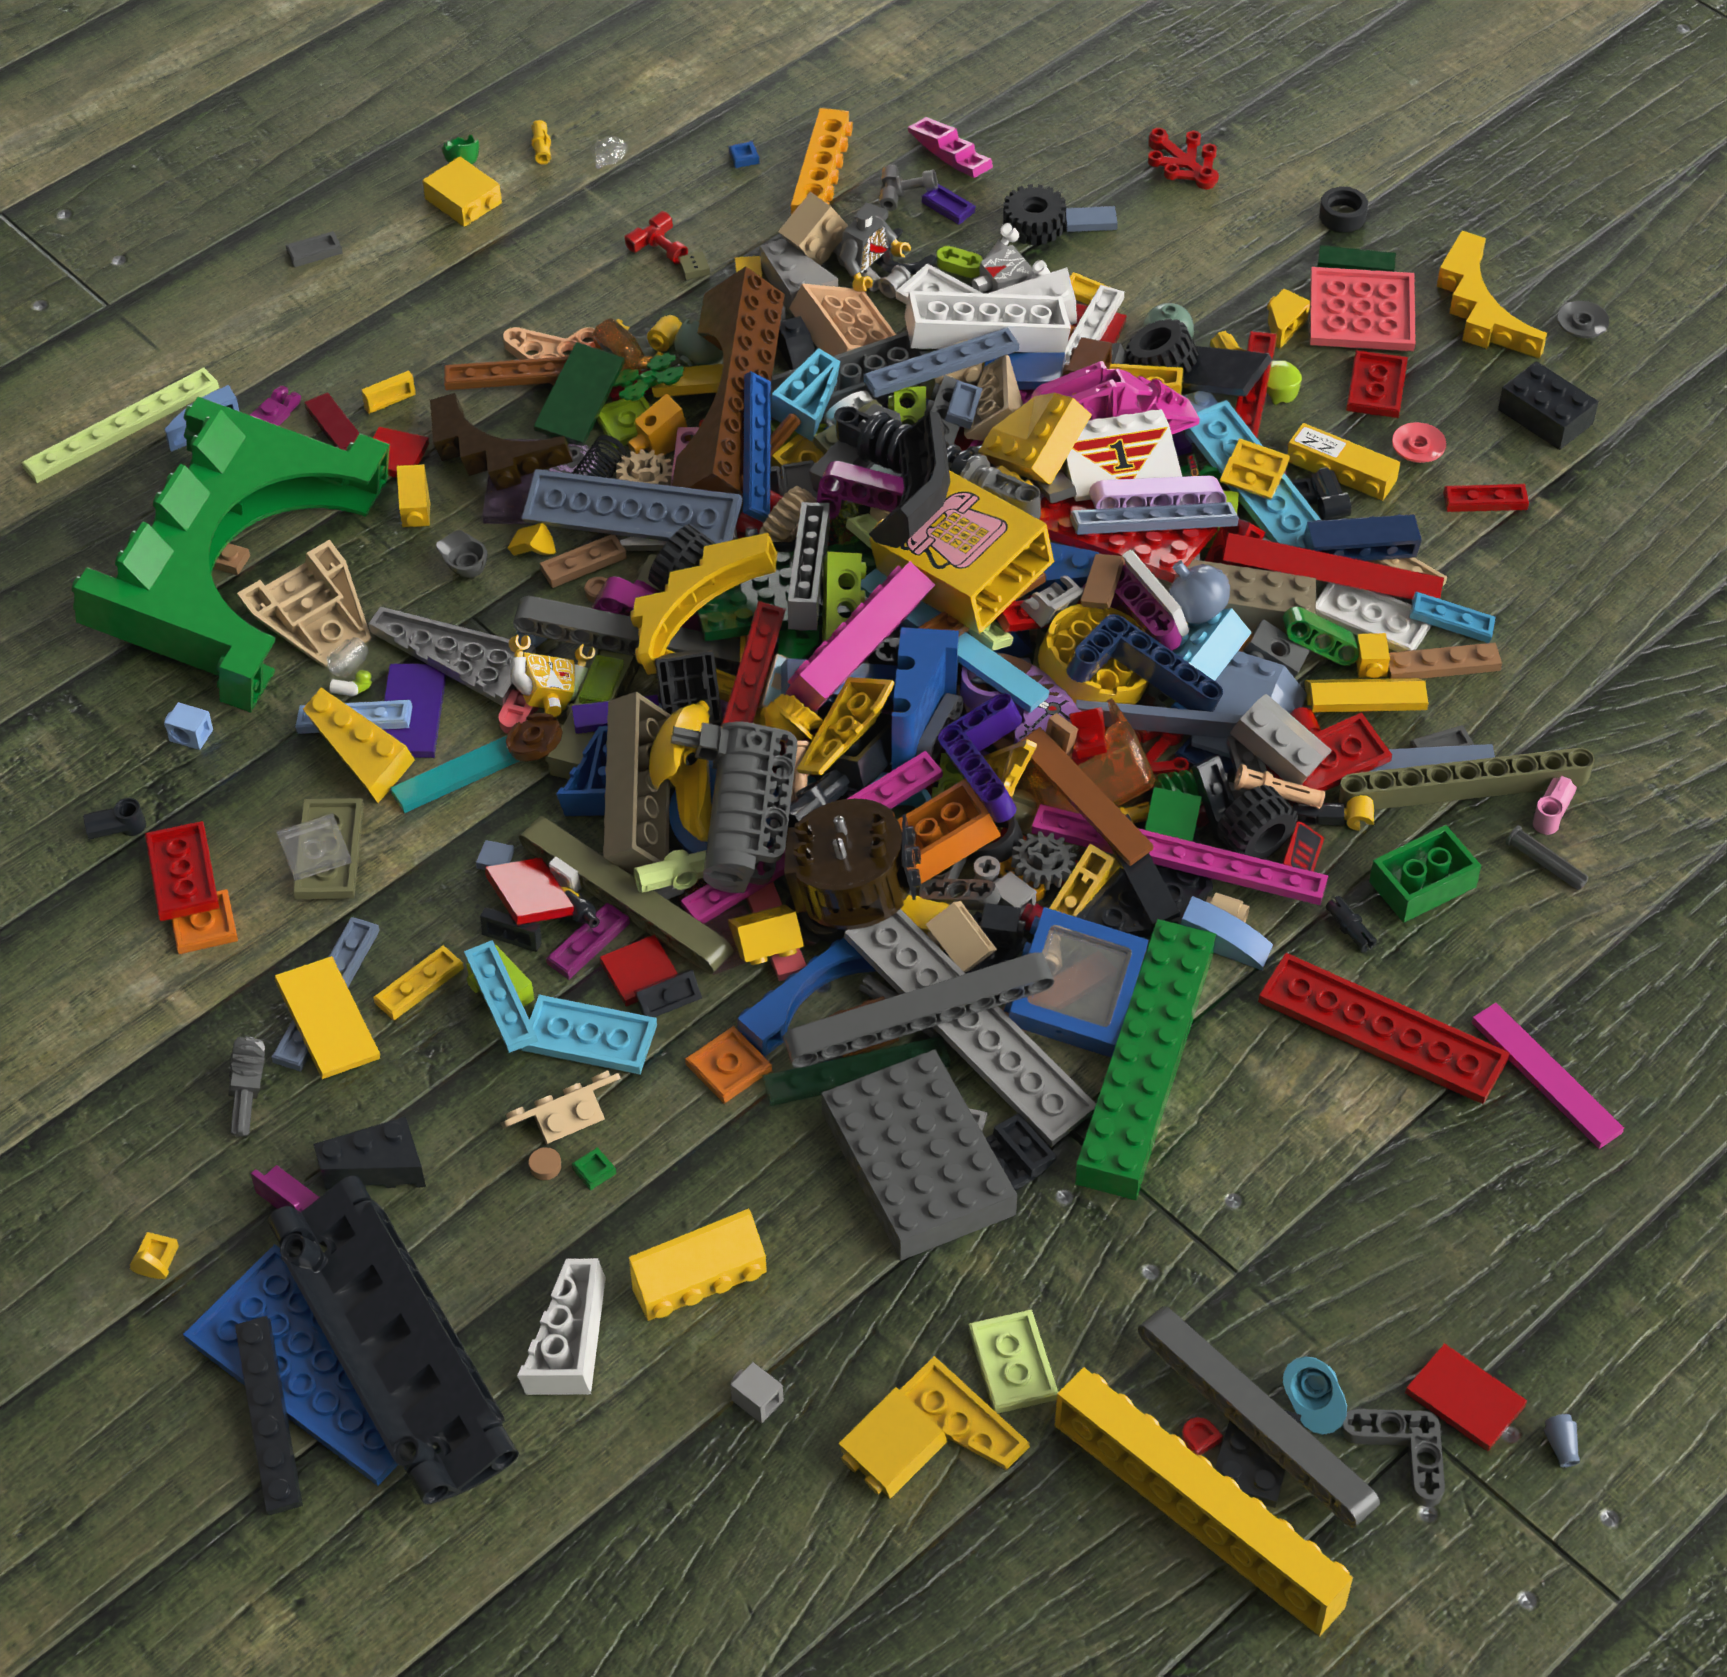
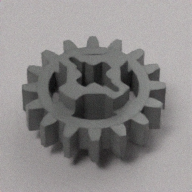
M1038 831L1037 837H1033L1029 833L1026 836V841L1023 839L1018 840L1017 846L1013 847L1011 867L1016 868V876H1024L1023 881L1025 883L1029 881L1034 882V888H1037L1039 884H1044L1046 890H1049L1050 884H1054L1059 888L1061 887L1062 880L1066 882L1076 866V853H1072L1073 846L1071 844L1064 846L1065 838L1061 837L1056 840L1054 839V833L1044 837L1043 833Z

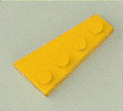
M935 1356L900 1389L905 1396L944 1431L946 1438L1005 1470L1030 1447L1029 1442Z

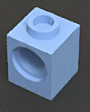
M180 702L177 703L173 711L169 712L165 718L164 725L169 741L197 750L202 748L213 731L209 711Z

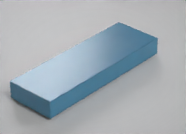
M1416 592L1413 597L1409 615L1411 619L1487 643L1492 638L1496 618L1495 616Z

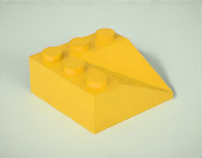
M1058 393L1034 396L994 426L978 452L985 455L987 460L995 467L1002 465L1011 472H1017L1020 476L1051 485L1092 414L1074 398Z

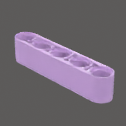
M1213 476L1101 480L1094 483L1089 490V496L1095 509L1226 502V495L1217 478Z

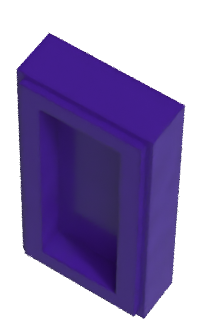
M939 184L937 190L927 191L921 196V203L958 225L975 213V205Z

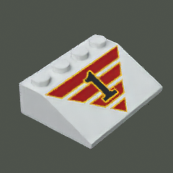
M1162 409L1135 414H1123L1103 419L1097 418L1088 421L1062 465L1065 476L1076 488L1077 495L1074 496L1075 501L1091 499L1089 496L1090 487L1101 480L1182 477L1170 426Z

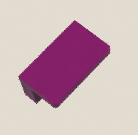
M278 1165L272 1168L266 1175H263L257 1169L250 1173L255 1192L277 1209L291 1206L302 1212L320 1198Z

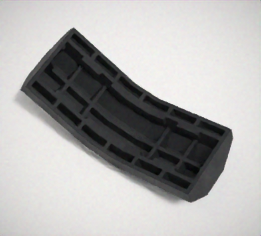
M929 411L898 437L904 491L900 504L869 533L876 543L898 548L910 539L944 505L950 485V474L944 425L940 414L937 412Z
M689 650L655 658L662 709L672 715L680 708L697 704L699 701H705L710 707L708 711L709 724L721 727L723 716L713 651ZM694 752L686 757V765H692L697 761L698 758H695Z

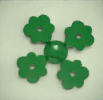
M670 353L657 355L651 358L647 364V368L651 369L650 371H646L639 376L638 369H625L620 372L614 386L620 385L625 387V390L619 393L620 398L636 401L644 396L648 388L654 387L657 384L672 385L677 383L683 376L684 368L682 366L670 367V363L676 360L675 355H670Z

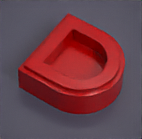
M1192 1418L1183 1427L1182 1440L1186 1447L1196 1455H1202L1222 1442L1223 1435L1205 1418Z

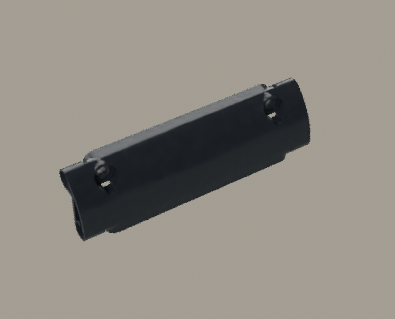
M349 1176L342 1179L302 1212L291 1206H284L278 1208L269 1216L268 1224L281 1245L280 1254L392 1458L397 1464L403 1466L424 1504H433L462 1494L486 1482L510 1466L518 1458L519 1452L502 1425L505 1422V1418L387 1214L377 1202L371 1199L358 1176ZM320 1245L327 1247L328 1250L323 1252ZM432 1445L440 1447L441 1452L437 1454Z

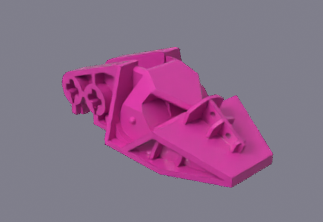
M1103 361L1042 384L1035 389L1032 395L1033 398L1038 395L1058 393L1072 397L1092 414L1088 421L1097 418L1103 419L1123 414H1135L1162 409L1172 435L1199 425L1200 421L1189 399L1175 392L1159 379H1152L1150 381L1141 376L1136 378L1131 373L1121 369H1107Z

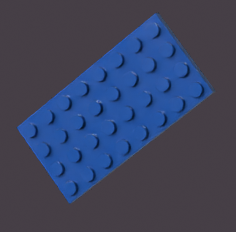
M274 1244L183 1334L184 1339L245 1386L235 1325L267 1315L271 1320L288 1419L379 1486L399 1464L392 1458L282 1259L280 1248Z

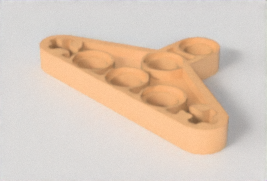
M518 327L509 328L503 334L505 349L519 360L567 357L569 355L562 353L569 350L572 351L576 342L596 349L600 347L596 340L592 342L582 341L585 338H596L600 341L598 331L590 327L582 328L566 339ZM528 351H538L535 355L526 354Z

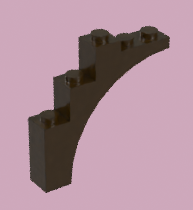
M455 393L430 400L433 444L441 460L445 461L460 456L469 476L488 471L497 491L522 484V476L535 473V469L546 470L573 462L571 450L564 436L535 441L502 439L474 427L465 418L463 408Z

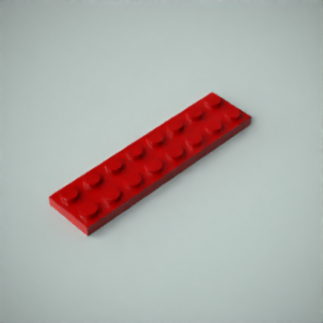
M1285 953L1259 995L1258 1002L1481 1104L1485 1103L1510 1055V1052L1288 953Z

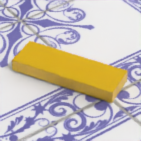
M443 945L373 997L374 1003L394 1021L463 970V962Z

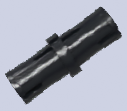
M1341 896L1334 897L1337 901L1336 903L1331 899L1325 908L1340 924V930L1352 938L1361 952L1368 951L1366 945L1371 949L1376 944L1377 939L1363 925L1361 916L1357 913L1354 914Z

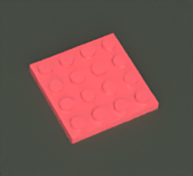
M1312 267L1310 345L1414 351V273Z

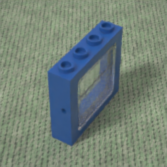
M1044 907L1041 918L1034 917L1030 934L1035 936L1032 943L1026 942L1022 956L1035 952L1043 953L1054 979V985L1041 993L1006 1003L1004 1012L1009 1013V1017L1023 1030L1112 1058L1149 940Z

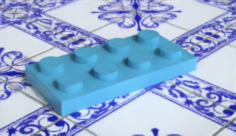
M539 995L530 1017V1022L538 1041L523 1047L522 1051L641 1074L657 1027V1018Z

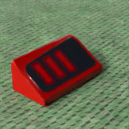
M1297 821L1283 864L1314 872L1324 837L1304 823Z

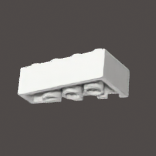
M1067 268L988 293L1063 297L1070 325L1077 324L1076 299Z
M598 1258L565 1260L552 1291V1300L547 1311H544L540 1320L541 1327L535 1340L532 1339L528 1349L529 1356L524 1366H521L518 1373V1378L526 1395L591 1394L606 1280Z

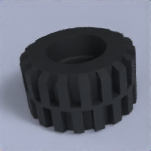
M1177 319L1158 320L1146 325L1130 338V342L1126 346V355L1131 365L1183 368V375L1191 370V367L1196 364V359L1198 358L1197 348L1186 325Z
M690 524L683 526L673 534L657 555L649 571V582L665 592V585L668 584L670 572L700 566L699 561L703 558L704 546L716 543Z
M1268 785L1257 786L1242 794L1227 808L1217 826V835L1232 852L1265 859L1287 841L1296 827L1298 815L1274 787Z

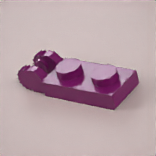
M281 385L250 416L279 426L290 416V413L296 406L298 407L301 402V394L294 391L288 395V388Z

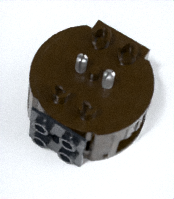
M843 799L825 804L813 810L797 822L795 827L788 828L784 874L796 912H807L810 918L826 927L853 930L878 924L894 915L904 906V900L909 892H911L912 899L916 900V887L921 886L919 869H916V864H921V853L919 846H914L916 843L914 826L908 825L906 814L902 815L901 831L894 811L882 803L868 799Z

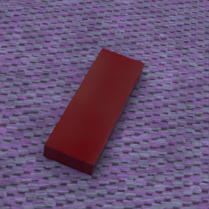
M328 392L304 402L305 409L334 447L346 451L349 443L355 442L359 435L358 430Z

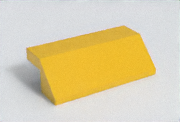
M1419 678L1305 680L1304 683L1305 692L1307 693V705H1312V712L1427 710L1428 708L1426 684L1424 680Z

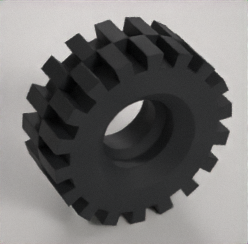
M1027 184L1025 189L1023 186L1017 187V192L1015 190L1010 191V195L1005 197L1003 225L1009 223L1012 229L1015 228L1018 231L1020 243L1026 244L1027 241H1030L1031 245H1036V242L1041 241L1043 245L1047 244L1048 239L1053 242L1056 240V235L1059 237L1062 235L1066 222L1065 198L1061 197L1060 192L1056 191L1053 193L1052 187L1044 189V185L1038 184V187H1033V184Z

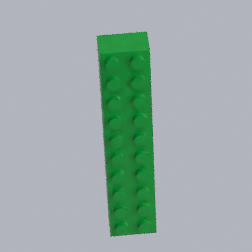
M1157 919L1077 1161L1076 1185L1137 1200L1214 955L1216 933Z

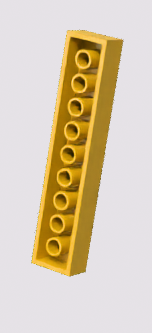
M1083 1367L1057 1393L1055 1426L1318 1636H1321L1345 1609L1353 1577L1350 1576L1349 1571L1341 1563L1333 1562L1327 1558L1314 1542L1304 1540L1295 1533L1293 1527L1286 1520L1278 1519L1272 1515L1259 1499L1249 1497L1240 1490L1238 1484L1232 1478L1221 1475L1204 1456L1196 1455L1189 1450L1181 1438L1174 1434L1170 1435L1162 1429L1153 1416L1139 1411L1126 1395L1116 1393L1099 1374H1092Z

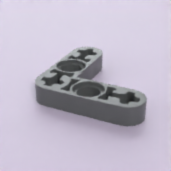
M968 856L950 866V870L943 875L937 874L922 883L919 889V895L923 899L945 902L949 905L953 902L961 901L967 910H984L985 903L997 904L1001 895L995 883L991 880L958 879ZM966 891L963 895L953 898L957 893Z
M1353 1409L1347 1412L1346 1419L1341 1426V1433L1345 1440L1354 1444L1408 1445L1413 1498L1418 1504L1425 1507H1433L1440 1503L1445 1489L1440 1423L1434 1414L1426 1411ZM1371 1421H1375V1422H1376V1423H1375V1428H1374V1432H1375V1433L1371 1432V1430H1372V1426H1370V1425H1371ZM1385 1421H1392L1398 1425L1399 1431L1395 1434H1388L1383 1431L1381 1424ZM1352 1422H1358L1359 1427H1362L1361 1431H1355ZM1406 1422L1409 1423V1434L1405 1433ZM1419 1424H1425L1426 1429H1429L1428 1433H1422ZM1421 1452L1430 1453L1435 1458V1463L1428 1466L1423 1465L1418 1461L1417 1455ZM1425 1476H1431L1430 1488L1434 1490L1432 1495L1427 1494L1426 1489H1423L1426 1480Z

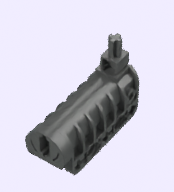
M702 722L699 731L674 726L671 743L696 748L695 758L713 761L712 768L717 769L703 870L705 882L715 889L730 893H744L749 883L757 885L768 883L775 872L776 862L781 859L786 846L798 745L795 735L786 730L748 722H728L722 724L721 727ZM780 740L786 741L787 748L784 756L779 755L781 750ZM773 766H776L777 768L776 773H774L772 770ZM775 789L778 792L777 797H774L773 795ZM768 817L771 819L769 826L766 823V818ZM769 841L772 844L770 849L766 847ZM760 861L764 862V875H759L756 869Z

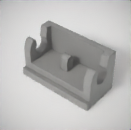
M1064 575L1060 577V580L1066 584L1067 591H1064L1060 585L1054 582L1040 593H1033V597L1024 600L1020 606L1042 628L1052 622L1059 612L1076 605L1083 595L1084 588H1080L1070 577Z

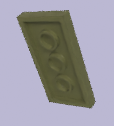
M362 798L304 799L293 890L295 899L355 898L364 808Z

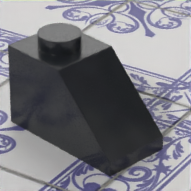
M801 316L780 321L777 346L790 370L799 368L815 352L810 332Z

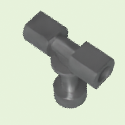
M896 165L885 166L882 168L881 180L884 188L880 190L879 202L882 208L894 211L897 209L898 196H904L905 190L925 187L926 191L937 190L938 180L935 170L924 171L923 177L902 180Z

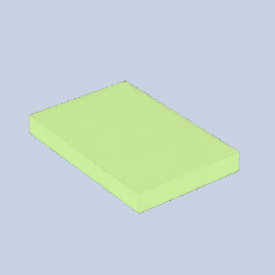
M1032 1309L969 1323L968 1330L993 1410L997 1414L1057 1400L1058 1389Z

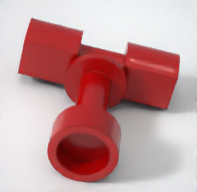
M661 211L649 219V226L645 229L637 227L624 236L626 247L633 253L638 252L649 244L652 247L659 245L666 250L667 258L675 264H679V257L688 255V248L679 241L672 243L664 237L665 232L673 228L672 218L665 211Z

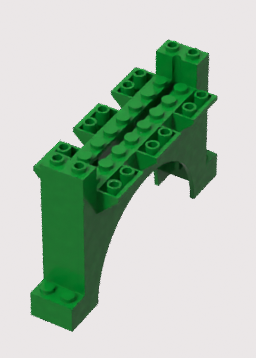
M198 396L192 406H187L183 417L186 421L184 438L186 439L187 451L192 452L189 469L185 465L179 464L175 472H171L168 475L163 491L157 492L153 501L156 515L152 527L148 523L142 522L137 531L134 530L130 534L125 550L119 551L115 560V566L118 567L116 578L90 568H86L81 577L77 576L72 585V592H74L73 610H75L76 623L218 675L219 701L251 713L275 672L274 668L263 664L264 659L275 642V637L248 624L223 600L211 576L219 555L230 541L244 529L262 519L282 512L307 508H327L352 512L366 517L388 480L390 444L359 433L355 442H350L345 451Z

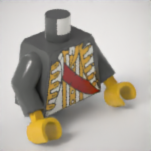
M867 209L859 210L857 212V219L845 228L840 252L839 265L846 268L850 277H854L852 286L857 292H866V288L873 287L872 279L868 276L862 277L861 274L889 249V244L892 245L891 253L895 257L905 258L902 250L911 251L909 243L898 242L896 239L897 235L880 216L872 215L871 211Z

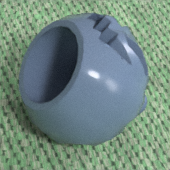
M1178 561L1173 565V569L1178 574V577L1171 585L1169 594L1181 606L1186 622L1194 624L1207 622L1226 607L1230 597V585L1227 576L1223 574L1222 570L1205 564L1187 569L1182 561Z

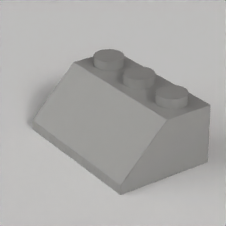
M1267 694L1263 695L1253 704L1230 732L1232 736L1284 781L1302 785L1332 751Z

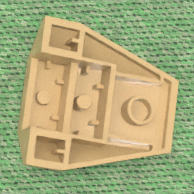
M330 540L307 552L304 564L266 586L259 580L237 593V597L255 619L323 667H327L371 640L346 560Z

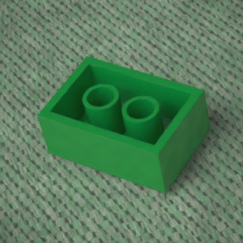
M1444 825L1374 859L1369 882L1401 921L1405 923L1476 888L1482 865L1449 827Z

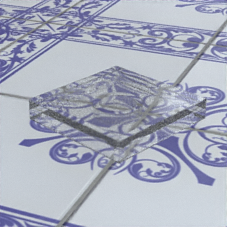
M333 814L276 831L294 881L352 863Z

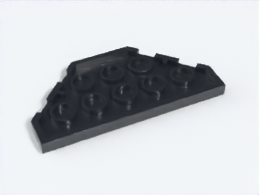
M1196 824L1193 842L1200 844ZM1156 865L1180 911V917L1168 922L1181 925L1182 918L1192 896L1206 902L1208 896L1212 895L1213 885L1211 878ZM1121 866L1076 916L1138 937L1152 936L1154 931Z

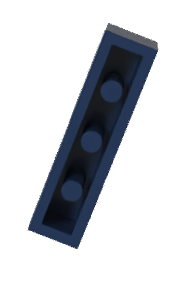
M1414 514L1307 522L1303 536L1305 549L1362 561L1415 558L1422 541Z

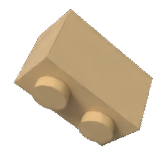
M961 901L953 902L926 923L930 930L928 932L930 939L938 947L942 946L947 952V956L963 972L970 971L997 950Z

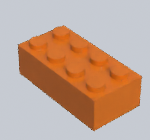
M966 779L906 814L908 825L914 826L916 837L914 846H919L921 864H916V869H919L921 884L1001 836L990 813ZM901 817V818H899L897 821L899 822V825H900L901 831H902V817Z

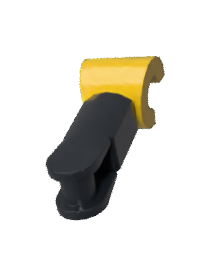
M1364 795L1351 798L1347 802L1346 808H1344V803H1323L1320 809L1297 802L1293 805V809L1298 815L1297 821L1305 825H1344V820H1347V826L1356 831H1360V820L1368 825H1374V803L1370 797Z

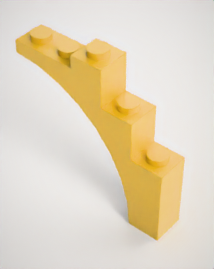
M1461 231L1440 266L1437 287L1454 292L1450 314L1467 319L1462 341L1486 349L1491 342L1540 359L1544 350L1547 333L1513 317L1496 302L1487 290L1479 265L1483 256L1486 238Z
M769 533L704 546L703 558L699 561L700 566L672 571L669 574L668 584L665 585V592L635 598L634 609L630 613L631 622L634 627L638 628L639 647L636 648L635 654L637 662L643 665L647 675L657 673L655 658L664 655L672 638L697 610L734 586L753 578L776 572L777 551Z

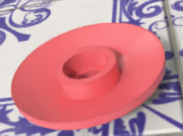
M1413 422L1405 424L1395 431L1392 445L1397 454L1404 459L1417 463H1426L1442 456L1446 449V439L1443 433L1436 427L1426 423Z

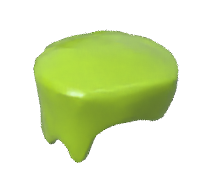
M1287 361L1272 362L1267 393L1274 405L1280 402L1289 403L1293 401L1300 389L1302 376L1299 370Z

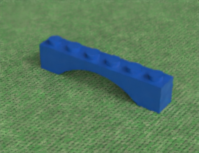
M844 937L837 939L828 950L820 956L813 957L807 966L798 973L788 976L781 986L767 992L760 1002L752 1008H746L737 1018L738 1031L765 1057L784 1042L783 1035L788 1031L793 1015L802 1002L814 991L828 982L843 976L875 972L876 970Z

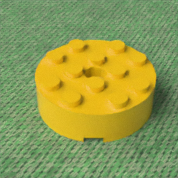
M1077 604L1065 608L1052 620L1039 649L1040 670L1050 676L1058 686L1066 691L1075 705L1077 700L1135 705L1143 696L1149 682L1113 657L1087 682H1076L1067 674V666L1077 646L1108 615H1119L1143 631L1135 620L1125 613L1111 607L1110 609L1083 607L1082 604Z

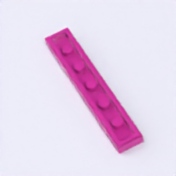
M1494 1003L1473 1017L1472 1024L1494 1046L1510 1052L1508 1060L1598 1149L1623 1133L1624 1127L1497 1003Z

